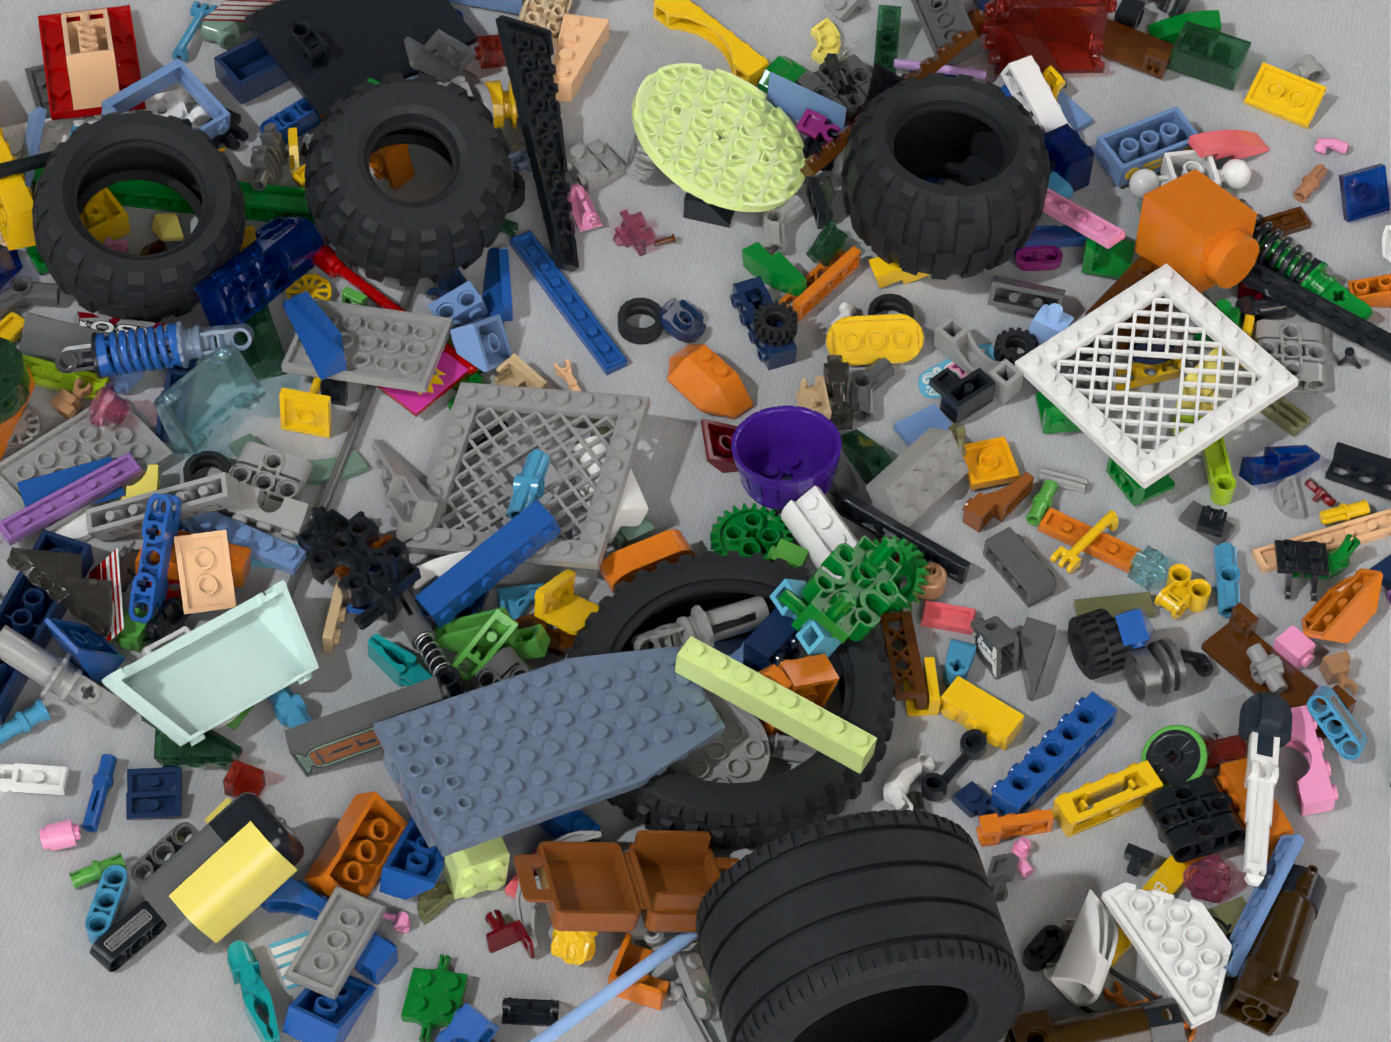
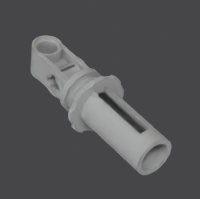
M755 596L707 612L703 611L701 606L696 605L691 608V616L689 617L682 616L677 618L676 623L662 625L654 630L635 635L631 639L630 650H641L642 645L648 641V649L677 646L680 651L690 636L714 648V642L756 629L769 615V610L761 596ZM747 615L746 617H742V618H739V619H736V620H733V621H730V622H726V623H723V624H720V625L711 627V626H713V625H716V624H719V623H722V622H725V621H729V620H732V619H735V618H738V617Z
M5 625L0 632V659L41 685L40 688H44L40 696L44 697L49 692L58 695L60 701L63 702L67 699L92 715L102 724L109 727L114 725L127 705L124 700L83 676L82 669H75V667L69 664L71 657L69 653L66 654L64 659L61 657L57 658L9 626ZM86 690L91 692L87 700L82 697Z

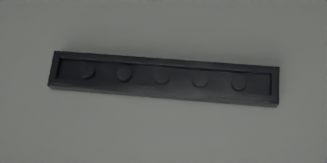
M841 490L837 494L835 510L841 516L883 539V536L889 539L897 536L900 541L905 538L909 541V544L913 543L918 547L917 550L923 552L924 555L921 559L940 564L945 569L947 577L960 584H963L967 579L970 562L848 492Z

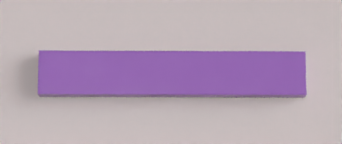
M130 452L1 520L0 534L11 546L143 475V470Z

